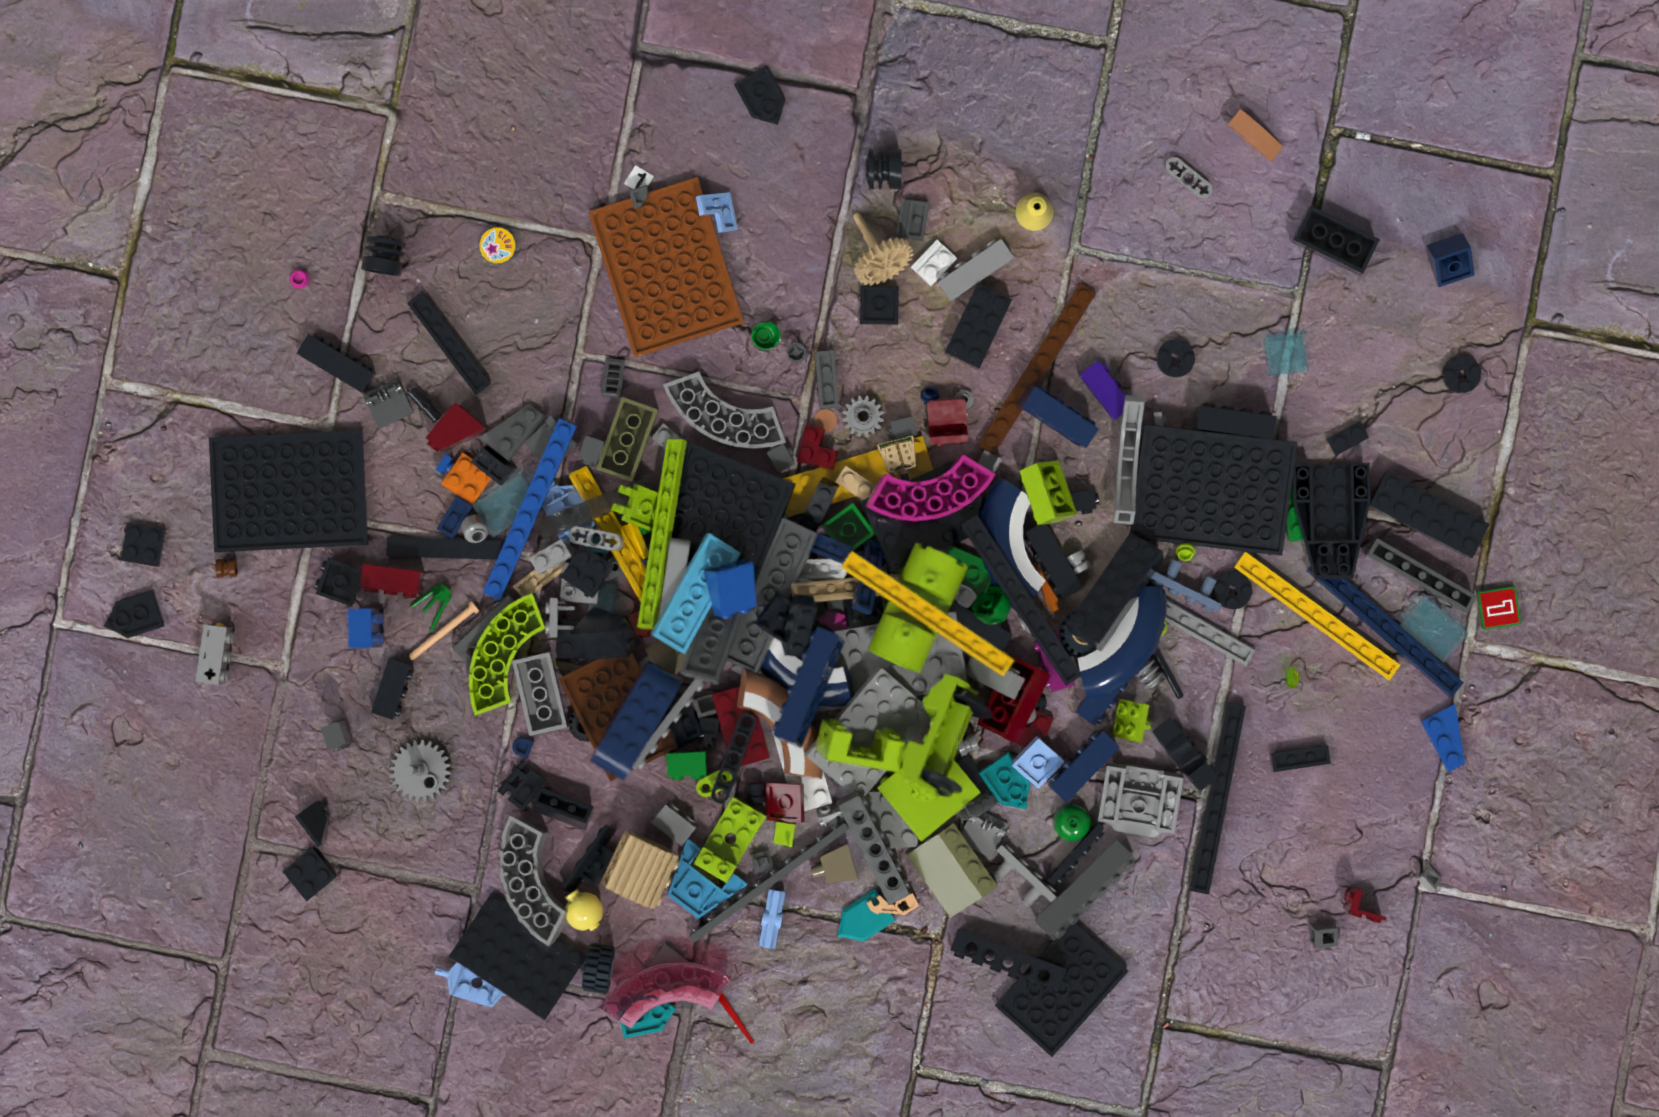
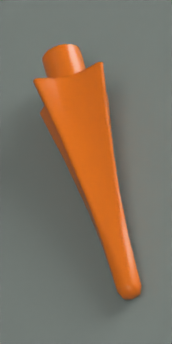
M1035 562V570L1045 579L1039 565ZM1045 579L1041 586L1046 607L1050 606L1052 612L1059 610L1057 605L1059 600Z

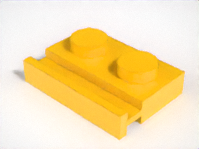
M630 523L622 526L639 559L647 558L649 552L639 527Z

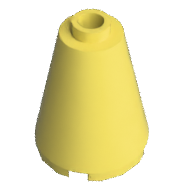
M1029 193L1018 201L1015 212L1021 226L1027 230L1037 231L1050 224L1054 215V208L1049 198L1045 195Z

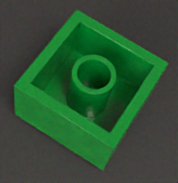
M853 503L822 525L831 539L853 547L852 551L874 536L872 528Z
M707 751L668 752V777H672V780H684V776H691V779H703L704 775L708 774Z

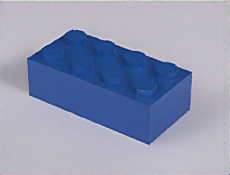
M347 609L348 648L382 647V643H385V634L381 632V624H384V613H381V609Z

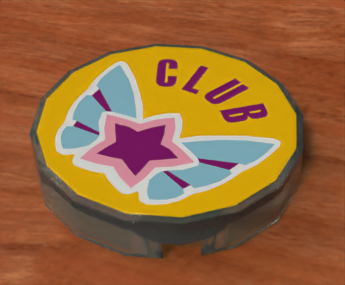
M492 227L481 235L479 251L488 263L503 265L515 256L517 242L514 235L508 229Z

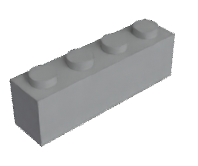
M996 239L992 240L986 245V250L983 252L980 250L976 251L970 256L972 259L967 263L963 260L955 266V271L952 273L947 271L939 277L940 281L937 284L950 303L1014 259L1002 239L999 241Z

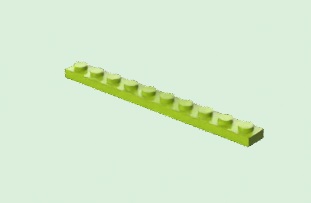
M667 439L637 625L641 629H654L659 620L668 553L687 443L683 439Z

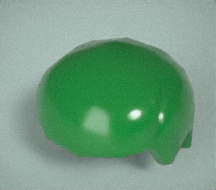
M769 321L756 324L751 331V341L755 347L761 350L773 349L781 340L780 329Z

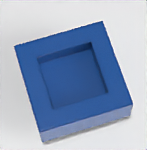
M445 454L435 470L441 474L449 473L454 466V463H452L454 459Z

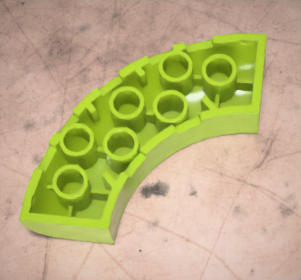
M533 593L517 599L499 612L486 627L476 645L469 672V694L475 716L511 703L508 692V672L511 662L519 647L526 640L539 631L546 629Z

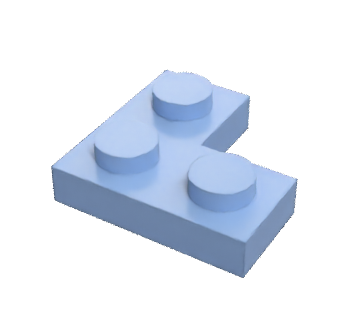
M730 192L696 197L700 216L715 214L718 233L738 230Z

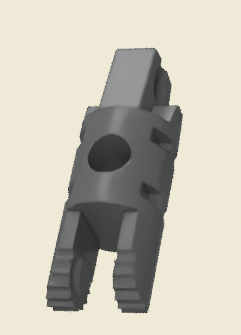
M991 791L984 793L970 801L968 806L960 811L959 816L961 820L965 821L973 816L979 817L992 809L998 801Z

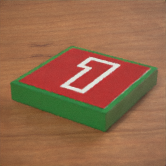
M1516 586L1476 592L1482 630L1521 624Z

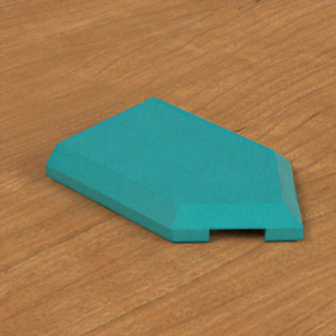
M1008 751L982 769L978 774L1000 805L1027 809L1028 792L1031 782L1011 765L1014 758Z
M875 888L842 910L837 937L864 942L896 921L891 913L876 914L870 911L866 902L871 900L874 906L878 904L876 897L879 894Z
M653 994L617 1000L623 1038L662 1031L676 1010V1007L668 1002L658 1004L645 1012L636 1021L634 1026H631L621 1018L632 1004L638 1000L648 998L658 1000L660 998Z

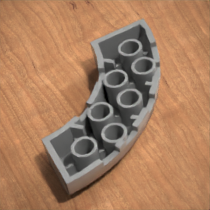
M700 372L663 384L669 399L681 416L691 426L713 440L743 448H765L786 443L773 406L756 410L732 406L719 399L710 391L703 381Z
M510 815L503 831L501 850L499 851L500 878L506 893L505 896L520 923L538 940L547 946H551L567 922V911L565 906L550 891L544 877L542 854L549 833L523 819Z

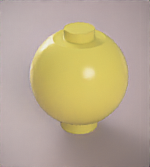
M576 889L565 897L568 901L565 906L567 911L566 920L573 928L581 931L587 929L592 931L600 925L599 921L603 916V906L595 895L588 892L580 893Z

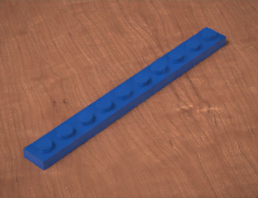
M562 418L558 419L484 588V594L497 600L502 599L577 425Z

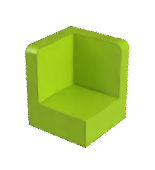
M776 821L773 843L792 847L795 823Z

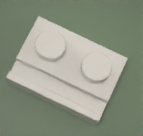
M936 240L911 266V269L931 287L957 258Z

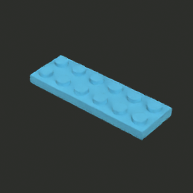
M707 533L651 635L680 653L685 654L712 606L704 571L735 562L740 552Z

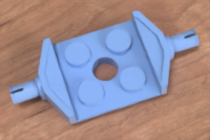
M553 481L542 507L559 539L567 538L569 542H572L569 538V532L573 527L593 528L596 524L575 486H558ZM566 508H570L573 511V516L570 519H565L562 516V512ZM576 532V536L578 538L587 537V535L580 534V532Z
M458 963L448 970L436 967L435 974L448 979L449 994L491 1008L505 996V994L482 980L483 984L480 988H474L472 980L478 976Z

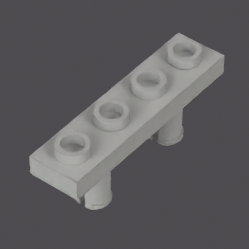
M1000 844L996 848V851L1004 857V862L993 874L1001 881L1012 869H1016L1032 884V888L1021 899L1026 906L1030 907L1040 895H1044L1051 903L1057 899L1055 896L1057 891L1049 884L1045 886L1041 882L1043 878L1036 871L1031 873L1027 869L1029 865L1022 858L1017 860L1013 856L1015 852L1007 844L1005 846Z

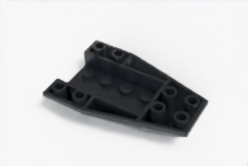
M1370 463L1295 464L1293 504L1314 579H1353L1371 502Z

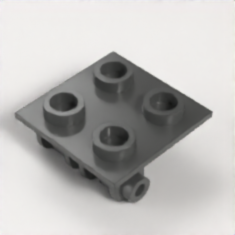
M398 378L363 394L364 401L369 407L379 429L414 413Z

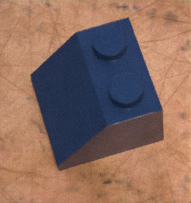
M1463 233L1426 245L1428 259L1438 287L1475 275L1471 246Z

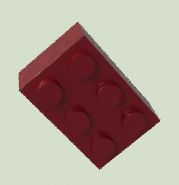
M363 564L360 587H365L364 591L378 593L380 589L384 590L383 594L397 595L398 592H402L403 597L416 598L417 595H422L425 572Z

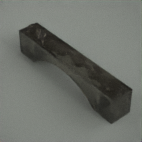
M643 478L624 485L633 489L634 484L647 488ZM619 488L537 520L535 524L541 539L545 540L613 512L611 510L613 503L626 507L630 496L619 493Z

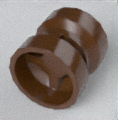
M232 558L228 562L223 559H216V577L224 578L227 575L237 577V559Z

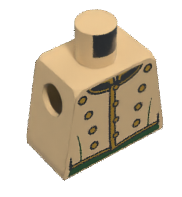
M913 436L877 445L889 474L898 473L900 480L910 481L908 469L916 467Z

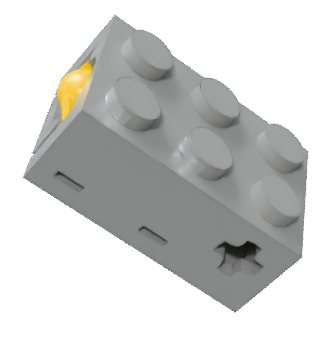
M222 623L203 625L195 682L224 685L225 681H228L230 671L227 670L228 662L232 660L230 645L234 643L235 632H232V627H225ZM211 671H213L214 673H216V676H215V677H214V675H211Z

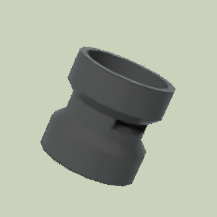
M792 343L789 345L787 357L791 362L799 363L805 359L806 350L802 344Z

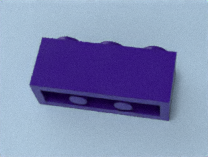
M1096 361L1083 371L1079 377L1114 421L1122 415L1125 395L1129 394L1127 392L1123 393L1119 388L1121 387L1119 381L1115 377L1111 378L1107 373L1110 370L1106 364Z

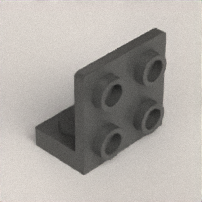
M552 416L548 417L545 420L546 423L525 442V445L539 460H541L557 424ZM573 439L568 446L564 458L578 446Z

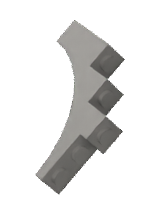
M1125 395L1119 426V448L1114 487V523L1133 524L1139 442L1145 397Z

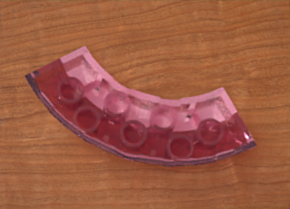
M671 962L659 964L639 971L625 979L611 991L599 1008L630 1028L647 1011L668 1002L688 1001L712 1010L732 977L720 970L697 963Z

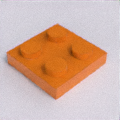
M462 453L441 484L473 506L491 481V478L471 463L472 458Z

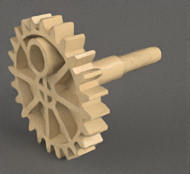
M855 213L853 218L869 247V252L863 253L864 257L858 258L859 262L855 264L856 268H854L855 275L860 283H864V285L868 283L870 286L874 283L878 285L880 281L885 283L886 279H892L893 275H899V271L905 270L904 266L909 265L908 261H911V256L914 255L913 249L907 240L904 241L903 238L899 240L898 237L894 240L890 238L886 243L883 240L880 244L874 233L870 231L862 215Z

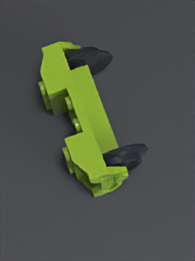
M944 674L943 679L930 689L929 694H926L923 699L924 708L931 719L930 731L923 738L924 745L909 741L901 753L904 770L902 780L913 787L912 797L926 802L938 799L939 796L951 797L953 793H962L963 788L948 778L947 775L971 716L981 719L993 717V712L988 708V703L978 696L976 690L972 689L968 683L960 678Z

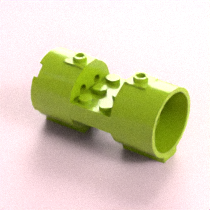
M915 543L898 583L947 615L968 566L963 563L959 566L956 559L930 547H926L924 550L921 548V544ZM889 601L867 650L895 665L920 674L938 633Z

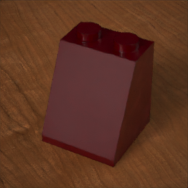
M455 402L425 438L428 440L427 444L433 450L445 452L486 433L488 429Z

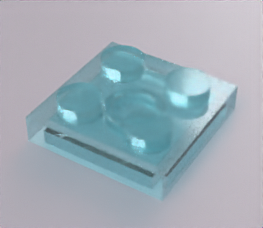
M1303 333L1264 338L1269 376L1308 371Z

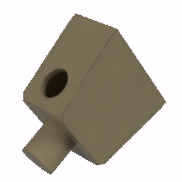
M848 843L821 855V864L811 867L813 878L825 875L827 883L858 880Z

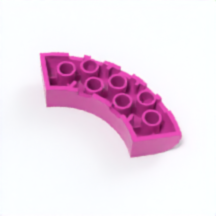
M965 455L957 457L952 466L942 475L928 481L910 482L884 474L880 477L868 498L866 507L877 513L900 520L922 521L940 518L952 514L971 503L990 484L995 474Z

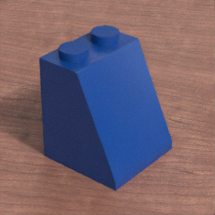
M735 561L704 571L715 616L727 619L733 617V613H747L751 611L750 608L757 606L752 562Z

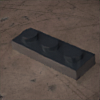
M1328 745L1270 753L1273 772L1331 764Z

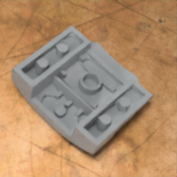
M1107 763L1098 822L1109 823L1115 832L1137 834L1152 838L1162 832L1174 834L1183 775L1143 766Z

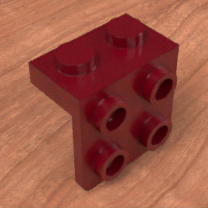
M965 399L929 400L927 408L930 445L942 446L945 443L959 445L969 442Z
M1352 886L1345 890L1343 896L1345 904L1343 908L1348 910V914L1359 918L1365 915L1366 919L1376 923H1381V920H1387V917L1359 908L1363 890Z

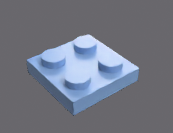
M1036 736L1011 762V765L1039 789L1065 761L1043 740Z

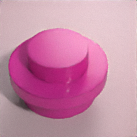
M295 270L290 275V283L295 288L302 289L308 285L309 275L304 270Z

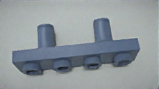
M1173 559L1165 575L1155 572L1152 576L1151 584L1157 587H1161V585L1168 587V592L1176 596L1180 593L1186 596L1184 600L1192 604L1198 602L1203 605L1202 608L1211 613L1213 610L1219 611L1222 605L1210 597L1217 581L1206 576L1200 591L1197 592L1177 583L1175 578L1182 564Z

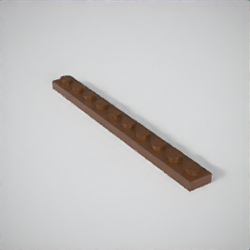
M1081 283L1079 284L978 443V446L993 455L995 454L1023 410L1016 405L1028 386L1039 385L1095 297V292Z

